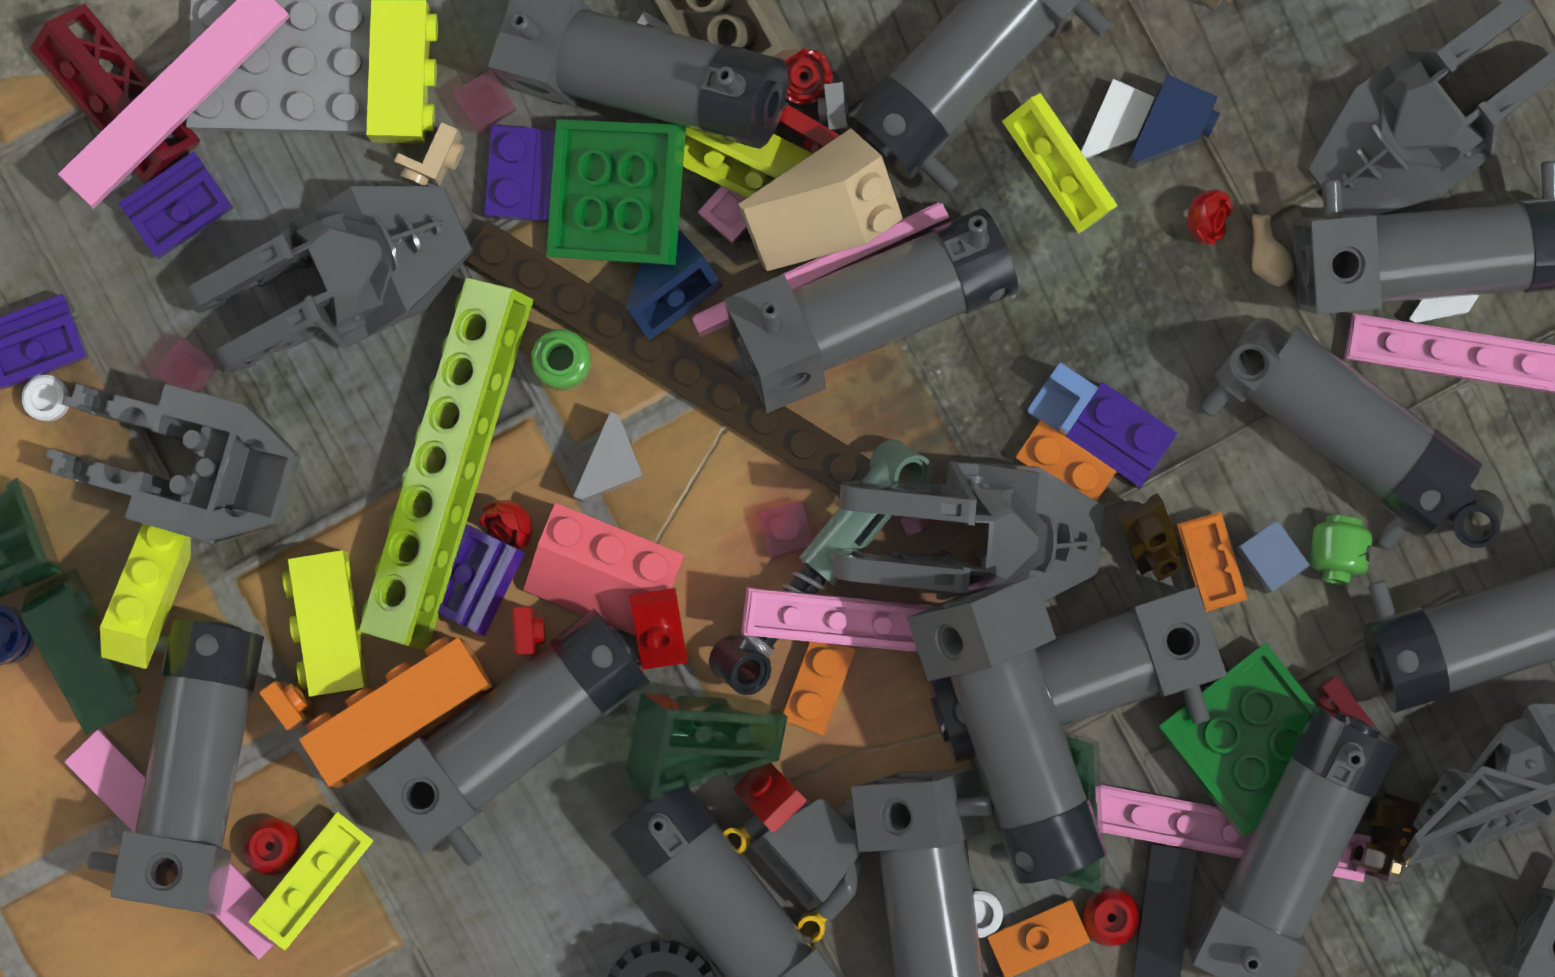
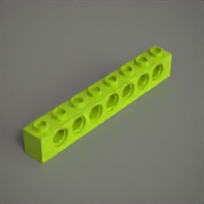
M466 278L463 289L456 298V312L449 334L444 339L442 345V358L436 378L429 387V401L423 421L416 430V444L409 466L403 473L402 490L396 510L389 519V533L382 555L376 562V576L369 598L362 608V622L359 632L420 650H425L430 645L439 615L438 610L444 599L452 566L462 539L534 300L512 288ZM486 325V330L483 336L480 338V332L482 328ZM473 368L472 376L469 379V381L466 382L467 375L469 371ZM459 413V419L453 426L454 418ZM446 456L445 465L440 470L441 461ZM432 501V508L430 512L427 514V507L429 503ZM419 544L418 554L413 558L414 550ZM405 589V590H406L405 598H404V600L400 603L401 593H402L403 590Z

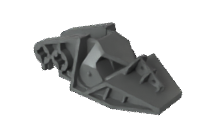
M1505 0L1443 48H1409L1389 65L1356 87L1350 95L1338 104L1307 172L1321 190L1324 180L1338 179L1341 182L1343 214L1359 213L1378 216L1424 210L1496 154L1499 122L1555 79V50L1486 103L1484 101L1466 116L1463 115L1440 84L1458 67L1532 11L1534 7L1528 0Z
M349 186L313 212L286 224L275 238L186 288V293L195 312L203 313L209 309H217L227 304V299L238 292L252 287H263L270 284L272 279L296 268L301 269L313 266L308 255L310 252L327 291L315 297L311 295L305 297V301L215 350L214 355L222 373L230 374L255 366L256 362L267 354L283 349H291L325 332L344 349L425 311L472 253L473 248L444 187Z
M78 384L75 385L72 397L64 396L61 405L182 441L187 448L195 450L194 453L198 454L192 476L176 475L168 481L144 472H130L48 449L45 458L53 460L49 471L50 474L131 497L125 519L216 545L281 525L301 457L258 411L244 404L169 384L164 385L158 406L116 394L113 396Z
M948 462L947 484L897 482L894 485L882 486L865 483L861 480H852V482H842L840 495H835V505L845 510L963 522L971 526H975V523H985V533L988 534V545L980 547L976 552V558L982 564V567L961 561L948 551H940V553H933V555L905 554L903 551H891V555H873L859 552L856 549L839 548V550H831L830 560L834 562L833 577L837 579L937 590L936 598L938 600H950L959 595L968 594L971 590L1035 576L1043 601H1046L1098 573L1104 505L1038 466Z
M1531 704L1527 706L1522 713L1523 718L1505 724L1468 773H1462L1459 769L1451 767L1442 773L1440 780L1412 824L1418 832L1402 854L1406 866L1465 853L1550 821L1555 815V704ZM1441 787H1444L1447 792H1442ZM1428 810L1432 811V816L1427 814Z

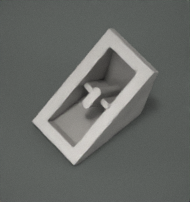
M611 411L573 495L575 499L584 503L644 479L620 416Z

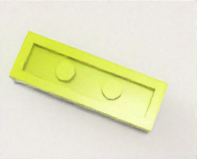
M1041 93L1031 97L1002 121L1078 234L1091 227L1118 206Z
M336 812L250 918L248 923L283 951H286L374 840L339 812Z

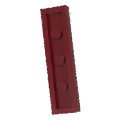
M86 4L47 21L30 47L31 51L100 132L131 103L128 98L129 92L140 95L152 83ZM80 22L92 36L91 42L77 38L69 29V26ZM99 57L113 61L121 70L120 76L106 72L99 64ZM185 121L173 131L180 139L179 143L170 147L163 141L133 170L144 184L164 172L171 161L195 149L200 143L199 137L192 129L186 127Z

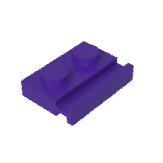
M491 125L484 212L486 218L549 222L556 129L540 130L528 127Z
M194 151L118 202L158 260L234 208Z
M61 294L0 317L1 390L89 358L65 295Z
M1101 382L1097 391L1065 436L1116 470V474L1140 489L1178 433L1104 382Z
M466 524L452 566L442 604H440L438 613L485 636L525 552Z

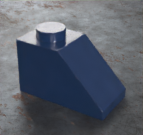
M1167 75L1158 91L1126 165L1135 169L1193 147L1201 135L1209 138L1220 114L1212 110L1218 97Z
M679 230L676 265L641 263L626 304V309L650 341L723 285L704 256Z

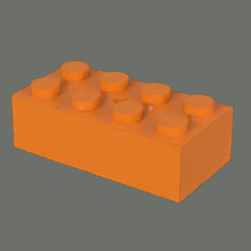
M445 636L424 650L428 657L417 664H410L409 661L398 665L385 675L388 681L386 684L378 689L374 688L371 690L367 686L345 700L348 706L347 709L333 715L330 712H326L305 726L309 733L301 737L299 741L328 787L344 788L406 748L417 738H422L455 717L496 686L468 642L459 637L450 639L449 636Z

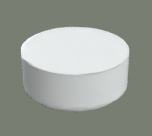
M39 375L32 378L25 385L22 392V404L25 411L31 417L44 422H52L65 415L69 407L61 404L64 396H71L68 387L60 379L51 375Z
M973 891L978 937L990 936L1001 925L1003 919L1001 904L996 897L986 891Z

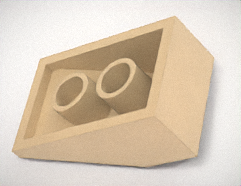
M849 129L738 204L762 267L766 271L865 245L903 220L882 156L852 129Z

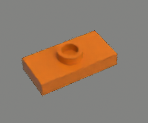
M1222 512L1175 525L1193 586L1198 587L1205 611L1208 612L1248 600Z
M1068 899L987 936L1004 977H1013L1090 943L1072 899Z

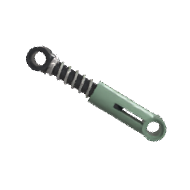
M887 440L874 450L869 463L870 471L862 481L882 486L894 485L897 482L929 484L933 473L932 465L926 457L899 440ZM839 508L799 556L804 567L800 572H792L793 581L789 585H782V590L816 594L819 589L826 590L825 581L835 586L840 579L833 577L834 562L830 560L831 550L847 548L863 552L892 515L856 512ZM743 634L742 636L729 635L724 637L714 645L710 652V669L741 695L755 694L764 688L770 679L772 668L771 660L768 657H770V654H773L775 649L773 645L779 638Z

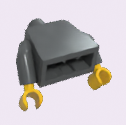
M822 798L812 804L806 801L774 833L755 814L744 821V827H732L724 831L727 837L731 833H736L741 837L742 844L738 849L740 854L749 848L751 838L756 840L750 846L808 910L799 918L797 928L800 930L807 921L818 923L820 929L811 937V942H817L822 939L825 932V922L827 920H834L856 894L862 864L858 857L861 852L858 849L857 835L853 832L856 829L853 800L847 798L835 810Z

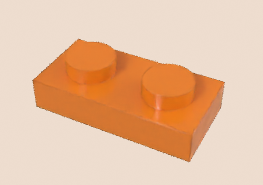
M1042 420L1039 421L1014 458L1024 466L1040 467L1095 501L1099 499L1117 472Z
M809 642L781 720L824 736L856 649L841 644Z
M274 681L259 692L286 730H301L314 720V717L308 711L314 705L298 684L293 686L288 684V682Z

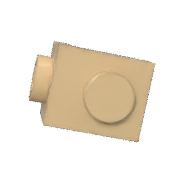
M441 122L423 163L397 153L394 163L399 169L403 170L400 177L417 186H426L430 182L440 187L447 169L455 170L464 152L465 145L460 143L462 136L459 130Z

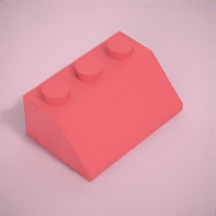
M555 503L537 545L523 591L582 615L595 608L608 625L613 624L615 628L636 636L629 595L673 588L685 560V555Z

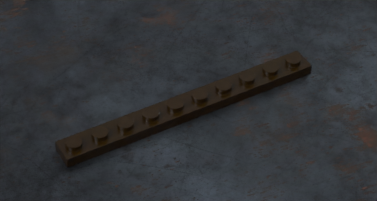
M488 220L471 244L473 251L465 260L466 263L503 286L512 288L534 299L533 304L837 495H840L842 482L862 481L870 471L869 458L784 406L767 413L755 387L664 330L649 341L624 305Z

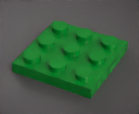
M556 119L546 257L676 265L686 127L677 124Z
M1266 642L1226 672L1227 676L1217 679L1202 691L1210 716L1208 721L1199 724L1192 723L1187 705L1185 704L1156 727L1241 838L1248 836L1256 829L1291 759L1290 754L1315 706Z

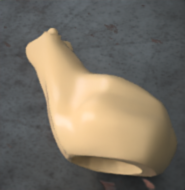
M1254 214L1252 216V271L1274 286L1286 285L1295 276L1294 261L1289 251L1274 239L1270 224L1271 216Z

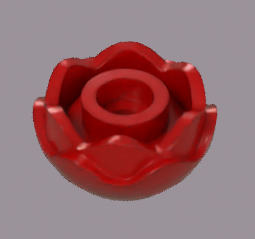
M801 48V51L785 60L788 73L786 99L797 104H811L817 102L818 98H822L825 95L824 84L832 83L833 74L826 57L821 52ZM806 73L808 79L802 81L799 78L800 74Z
M1217 189L1208 190L1197 195L1193 200L1188 212L1187 228L1197 242L1205 245H1215L1216 240L1225 236L1227 232L1225 220L1233 212V206L1229 201L1230 196L1225 192Z
M497 500L482 508L484 513L479 523L482 527L488 529L489 535L516 549L521 547L525 549L528 546L533 533L532 520L523 507L511 500Z
M276 817L259 819L244 834L242 852L245 861L253 870L264 875L283 873L297 861L300 854L296 829L290 823ZM268 842H272L274 844V849L272 851H269L266 848Z
M1117 888L1093 893L1086 901L1082 915V924L1085 931L1096 943L1108 947L1128 942L1136 934L1140 923V911L1137 903L1128 893ZM1110 913H1114L1116 916L1113 922H1109L1107 919Z

